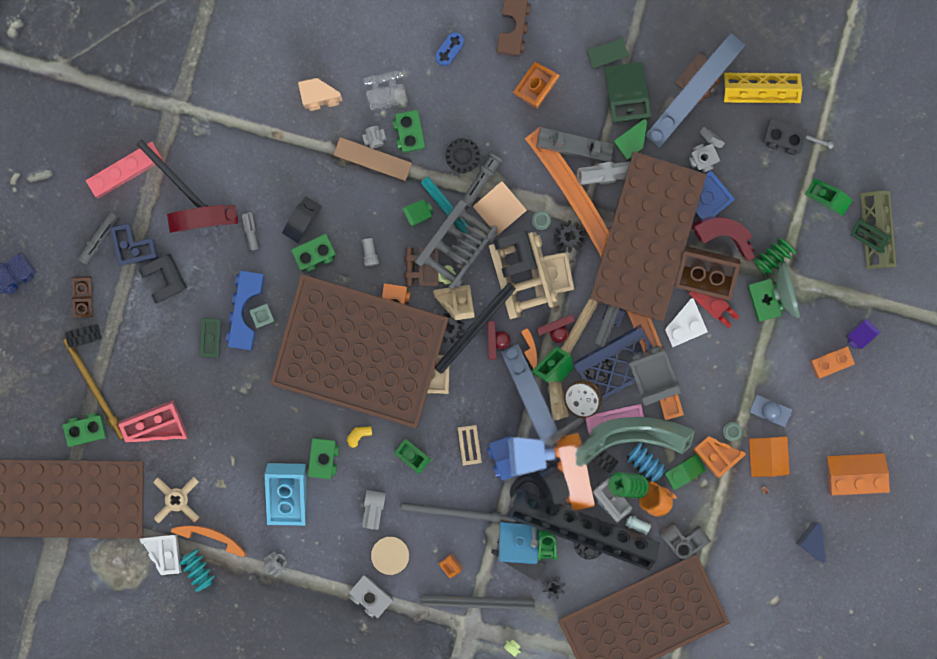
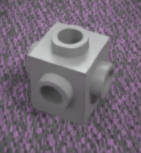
M713 143L705 147L703 144L694 147V152L690 154L691 158H689L692 168H696L697 171L702 170L703 173L714 169L713 165L720 162ZM701 156H704L706 161H702Z

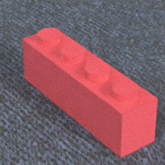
M152 141L147 145L163 161L164 158L155 143ZM138 149L90 177L86 182L94 196L99 199L155 166V164L141 149Z

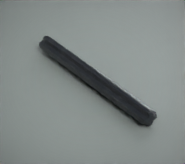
M511 283L506 284L436 364L435 370L438 373L442 374L512 295L516 288Z

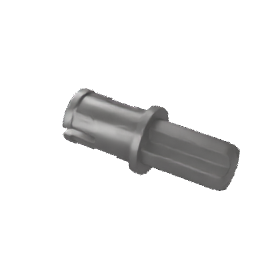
M253 213L242 214L245 229L243 234L246 235L248 251L260 249L257 237L258 230H256Z

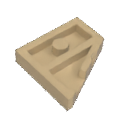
M470 285L454 287L453 289L433 290L434 297L455 320L474 318Z

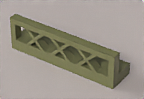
M890 191L860 193L862 219L869 222V218L873 215L876 218L874 226L892 236L888 240V245L884 248V253H880L865 244L867 269L897 267ZM868 196H874V205L872 206V208L868 206ZM863 226V228L883 239L882 236ZM864 234V238L871 241L870 237ZM875 253L879 256V264L877 265L872 263V256Z

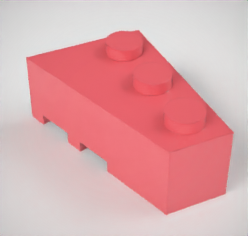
M174 400L123 419L118 424L125 442L187 439L188 437Z

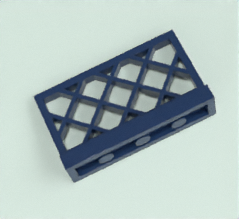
M641 324L606 344V347H599L574 361V367L587 386L593 390L596 384L607 386L606 392L598 397V402L636 382L634 376L627 375L629 369L628 361L618 359V354L623 349L631 351L630 356L633 352L645 353L644 351L634 349L636 342L644 339L647 344L645 352H648V349L653 347ZM605 359L614 360L612 370L601 368L602 361ZM616 362L627 364L625 374L614 371ZM589 368L596 369L595 380L587 378L583 371ZM600 371L611 373L608 383L597 381ZM613 374L624 377L622 384L619 386L610 384Z

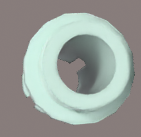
M629 515L625 526L629 530L632 528L647 535L651 524L637 519L635 515Z

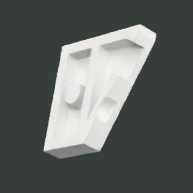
M693 298L688 301L665 329L672 347L708 332Z

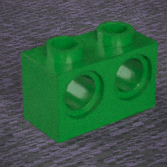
M418 110L395 114L396 119L392 121L394 131L398 130L400 138H396L398 150L402 149L403 153L424 150L425 145ZM404 118H409L412 120V124L410 127L405 128L401 125V121ZM407 137H414L416 143L413 146H407L405 144Z
M327 234L291 250L300 270H305L306 273L317 269L316 265L323 262L325 265L334 261L333 257L337 256ZM322 245H326L329 248V252L325 256L318 253V249ZM304 253L311 255V261L307 264L301 261V256Z
M96 412L85 415L86 419L79 420L78 417L68 419L67 424L63 425L68 447L108 438L103 415L97 416ZM93 421L99 425L97 432L90 430V424ZM74 426L80 429L78 437H74L71 434V429Z

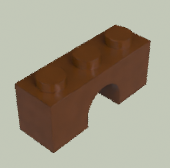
M504 0L502 16L513 19L516 28L511 33H499L497 54L519 57L520 52L524 53L525 41H522V35L527 34L528 23L524 21L525 15L530 14L531 4L527 3L528 0Z

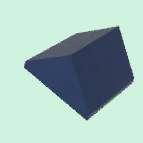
M812 522L796 544L816 560L823 563L826 562L822 526L819 522Z

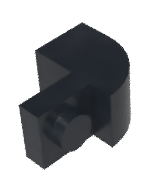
M305 196L290 216L282 234L299 243L322 206Z
M554 463L551 465L546 464V468L529 472L530 477L541 484L544 497L552 503L557 504L571 496L564 475Z

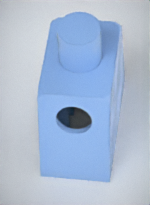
M508 439L511 476L546 468V460L555 459L554 448L545 449L543 440Z

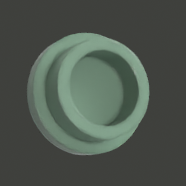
M538 211L533 215L532 224L536 229L545 230L550 226L551 217L547 212Z
M729 422L723 428V435L729 441H736L742 436V428L736 422Z

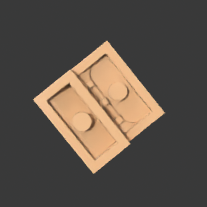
M500 182L473 206L490 228L493 225L498 227L496 229L497 236L527 211L503 182Z

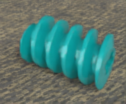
M199 548L181 557L182 561L179 563V565H186L183 570L184 572L190 571L187 578H194L191 585H198L195 592H199L215 583L211 582L215 576L207 575L211 569H204L207 562H200L203 555L196 556Z

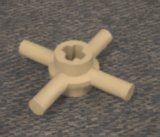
M159 477L153 482L166 495V506L154 517L156 522L160 523L170 511L181 510L194 523L199 519V516L187 505V494L199 483L195 477L182 489H170ZM179 496L181 503L173 504L172 501L174 499L172 497Z

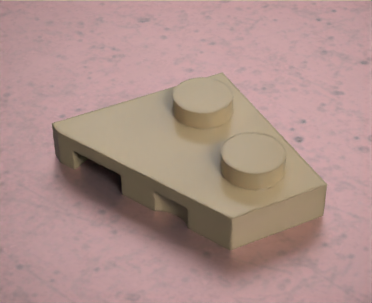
M548 382L549 386L547 389L550 396L553 421L569 417L561 382Z

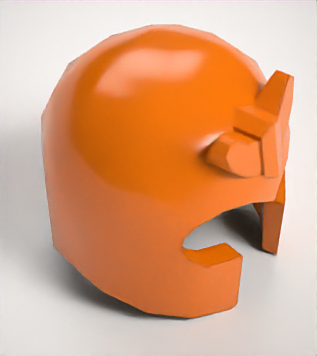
M648 482L649 490L645 497L639 499L640 507L652 516L660 517L666 515L672 509L673 498L676 499L677 496L666 487L658 486L654 482Z

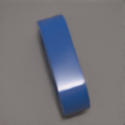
M451 33L436 53V61L439 65H449L464 45V39L461 34ZM458 37L460 45L456 44L451 49L452 41L450 39ZM449 50V60L440 61L441 57L439 55L441 53L445 54Z

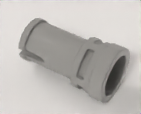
M373 238L361 240L365 256L363 257L365 260L364 266L372 267L379 265Z

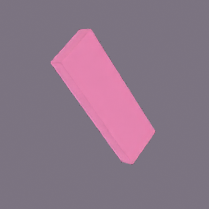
M638 404L585 416L589 435L591 429L609 420L625 417H644L642 405Z

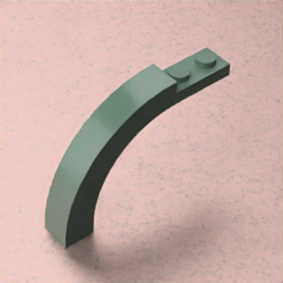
M625 417L609 420L591 429L587 442L579 446L575 452V465L582 468L604 449L615 444L627 442L656 444L683 454L691 447L695 430L674 422L649 417Z

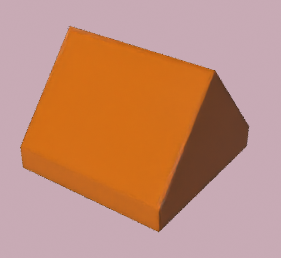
M452 553L438 563L450 579L463 569Z

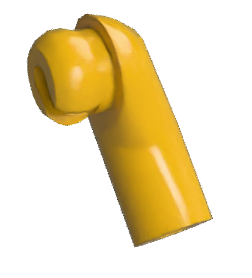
M372 426L354 428L347 437L348 445L352 448L357 447L358 441L362 436H371Z

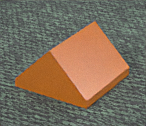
M534 61L513 93L537 110L558 81L560 75Z
M787 436L749 439L751 477L790 475Z

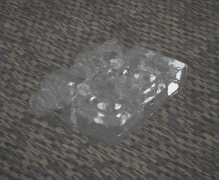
M393 70L387 71L386 74L377 76L373 74L369 78L363 79L365 86H373V90L366 91L370 111L408 103L404 84L396 85L395 79L402 78L400 70L395 72ZM389 81L390 86L379 88L378 83Z

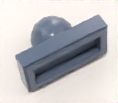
M756 395L749 412L785 427L792 409Z

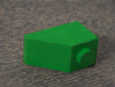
M643 119L613 142L626 161L631 159L633 152L640 153L643 149L647 126L646 119Z
M815 178L805 193L807 197L841 216L845 214L853 201L842 190Z
M424 199L402 208L412 228L431 219V213L434 212L430 203H425Z
M555 347L532 370V374L546 382H562L573 370L571 354Z
M695 454L667 470L664 475L671 488L676 490L705 472L706 469L698 455Z

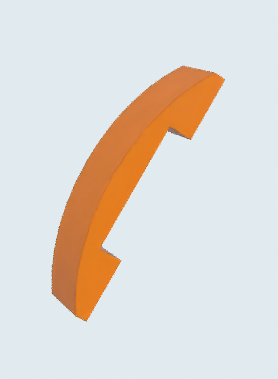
M184 525L174 527L171 530L172 533L186 538H191L192 533L196 532L227 543L226 551L241 557H245L247 553L234 539L209 527Z

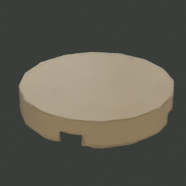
M387 536L380 539L374 545L371 551V560L379 572L386 575H394L406 567L409 561V550L401 539Z

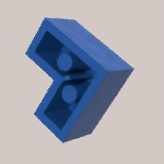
M511 436L489 443L490 447L487 448L490 459L494 458L496 466H493L496 477H501L502 481L514 477L511 476L508 439H511Z

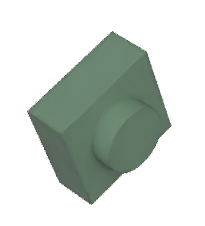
M268 304L250 310L256 328L275 322Z

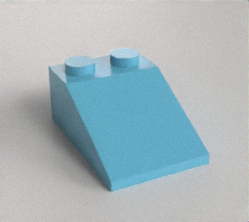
M268 463L265 471L267 525L305 526L306 464Z

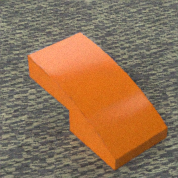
M527 328L521 331L530 347L524 354L534 369L537 366L536 347Z

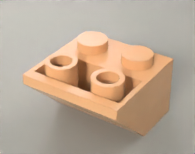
M318 78L298 82L303 106L305 109H309V111L321 109L320 106L326 104L328 107L337 106L340 101H343L340 92Z

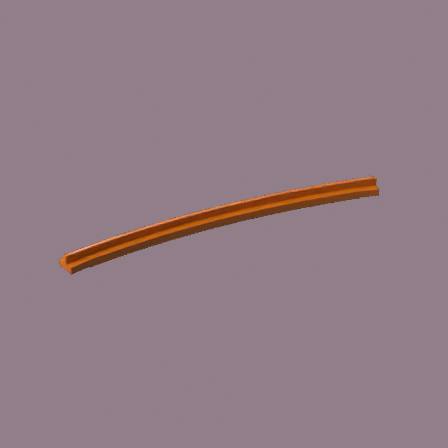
M539 127L527 136L525 140L557 183L602 258L609 230L561 154L536 147L538 132L541 128ZM626 311L633 328L641 324L652 346L659 345L662 347L651 318ZM641 339L639 343L642 351L645 352L647 344L644 339ZM678 394L659 400L665 420L684 415Z

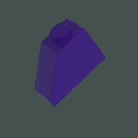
M862 319L845 337L848 339L847 343L853 349H863L881 332L868 319Z

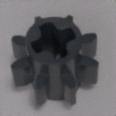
M549 576L550 581L548 583L543 581L547 588L542 591L549 593L548 599L553 595L558 600L559 593L565 594L561 587L566 584L559 583V576L556 580ZM551 583L559 585L557 592L549 590Z

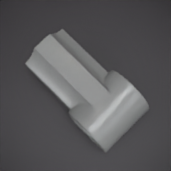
M366 491L362 527L379 529L386 493Z

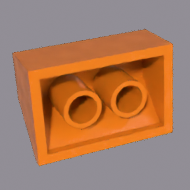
M885 453L827 456L829 495L890 492L889 472Z

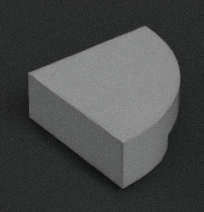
M703 127L700 131V134L708 143H713L718 148H722L725 144L722 139L706 127Z

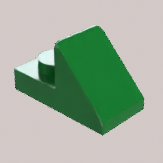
M406 438L394 452L397 457L418 474L421 473L431 460L428 455L419 450Z

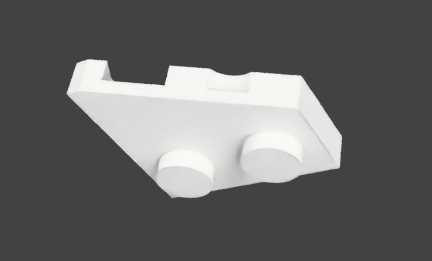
M177 534L140 539L141 544H144L149 557L155 562L156 568L161 575L182 573L181 565H179L180 553Z

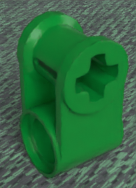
M539 529L538 561L547 558L557 560L556 535Z

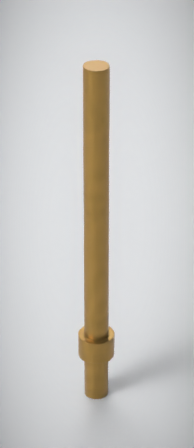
M64 339L62 342L105 414L106 422L110 428H113L118 439L122 440L124 437L118 425L120 422L118 417L112 413L75 347L68 348L67 341Z

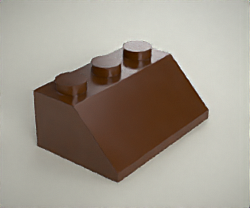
M686 246L677 274L675 288L731 301L741 265L740 259Z

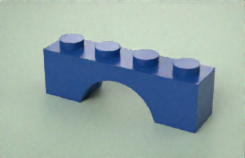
M240 271V275H236L235 286H238L237 294L233 293L232 305H235L234 312H230L229 323L232 325L231 331H227L226 334L228 347L253 350L255 331L246 324L243 310L250 298L262 294L264 274Z

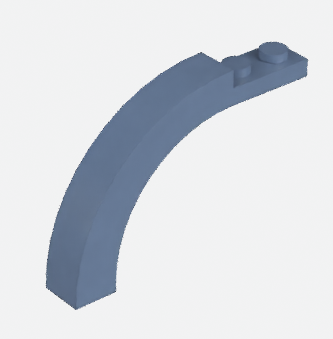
M731 33L645 136L660 148L746 45Z
M519 344L501 351L539 439L544 441L545 449L554 448V446H557V443L555 442L549 446L546 444V439L558 432ZM555 455V459L549 460L550 464L554 463L558 467L557 462H561L560 457L556 458Z

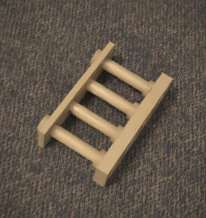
M536 232L528 233L540 277L521 283H512L511 277L504 278L501 268L509 266V264H506L505 257L507 254L516 252L514 246L495 250L494 244L489 245L501 290L507 283H511L516 288L505 301L510 319L521 317V312L524 309L548 303L549 308L557 306L558 296L556 291L552 289L540 247L542 246V240ZM543 284L546 295L521 303L517 301L515 295L517 291Z

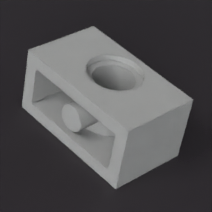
M365 574L349 591L351 594L349 598L357 605L361 603L365 607L364 611L372 618L374 616L378 618L393 601L392 597ZM368 592L373 593L375 601L367 602L364 597L365 594Z

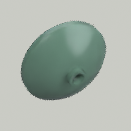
M783 262L777 273V288L773 289L776 300H781L786 311L795 318H801L787 262Z

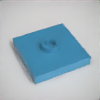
M500 522L498 561L527 564L538 563V545L535 548L530 546L532 526ZM536 528V540H537V541H538V528Z

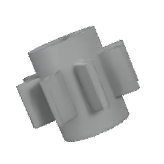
M379 126L365 129L366 134L362 135L364 144L369 145L370 149L383 146V140L387 139L384 129L380 130Z
M274 551L264 558L265 563L263 567L266 573L274 574L277 577L287 570L285 568L287 561L282 554L276 555Z

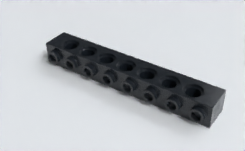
M517 489L511 498L507 517L646 570H650L657 561L660 542L620 528L615 524L604 522L599 518L583 514L562 504H554L546 498L533 495L525 490Z

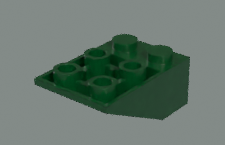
M638 62L604 67L611 123L650 119L651 112L643 63Z

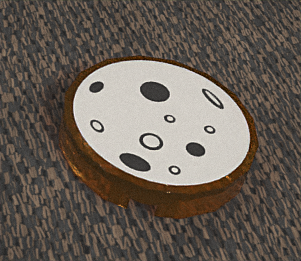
M580 380L571 383L566 389L564 401L572 414L581 418H588L601 408L602 397L598 387L592 382Z

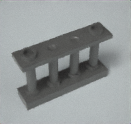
M462 200L457 202L414 261L419 266L428 264L451 281L448 286L450 289L460 286L464 280L461 277L488 240L492 242L498 234L496 232L498 228L496 225L489 229L467 213L465 209L467 204ZM458 217L478 228L488 236V239H482L484 245H476L479 252L474 251L475 257H469L468 259L470 264L463 263L464 267L455 276L432 259L433 256L430 254L434 249H440L446 255H448V251L455 252L443 243L444 240L442 238L447 233L452 234L457 239L464 240L461 236L462 232L455 228L456 225L453 224Z

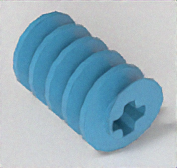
M639 442L628 453L627 456L629 458L627 462L634 461L633 468L640 466L638 473L640 474L645 471L644 477H651L650 482L655 483L667 469L663 470L664 463L657 465L658 458L652 460V452L646 455L648 448L640 449L642 442Z

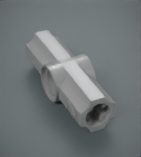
M630 161L615 164L613 162H605L596 166L578 168L577 181L580 185L594 183L610 184L617 180H625Z

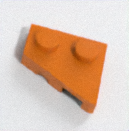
M709 436L693 449L717 479L746 455L745 452L730 447V445L718 442Z

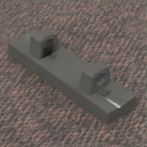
M541 127L538 132L536 147L605 163L612 160L614 144Z

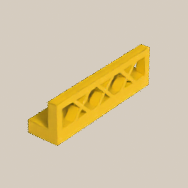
M724 73V102L801 103V74ZM729 80H737L739 82L729 83ZM749 80H756L758 83H750ZM775 80L777 83L771 84L768 81ZM797 80V84H790L787 81Z

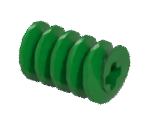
M778 238V245L775 243L771 244L773 250L767 248L765 249L767 255L761 253V260L754 259L756 267L767 279L766 273L768 272L773 275V267L779 270L778 263L785 262V257L789 260L792 259L790 252L795 255L797 254L795 249L786 240Z
M618 472L610 478L609 490L614 496L640 499L647 495L649 483L643 475Z

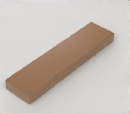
M341 137L334 152L336 157L406 181L412 165L411 162L375 149H370Z

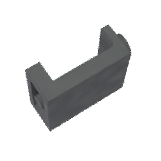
M653 346L648 352L643 354L637 352L630 356L631 358L628 359V363L638 385L644 405L681 393L679 383L664 346Z

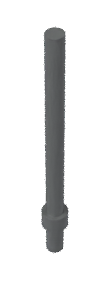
M402 503L401 511L487 520L496 524H500V522H516V520L507 517V515H502L501 512L485 513Z

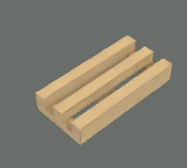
M477 425L458 427L463 466L482 463ZM472 429L474 431L477 460L473 459L470 430ZM464 430H466L470 461H466L462 435Z

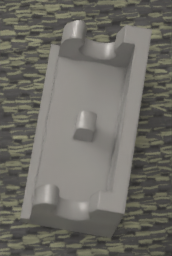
M608 478L592 492L613 519L618 522L633 508L624 497L614 496L610 492V479Z

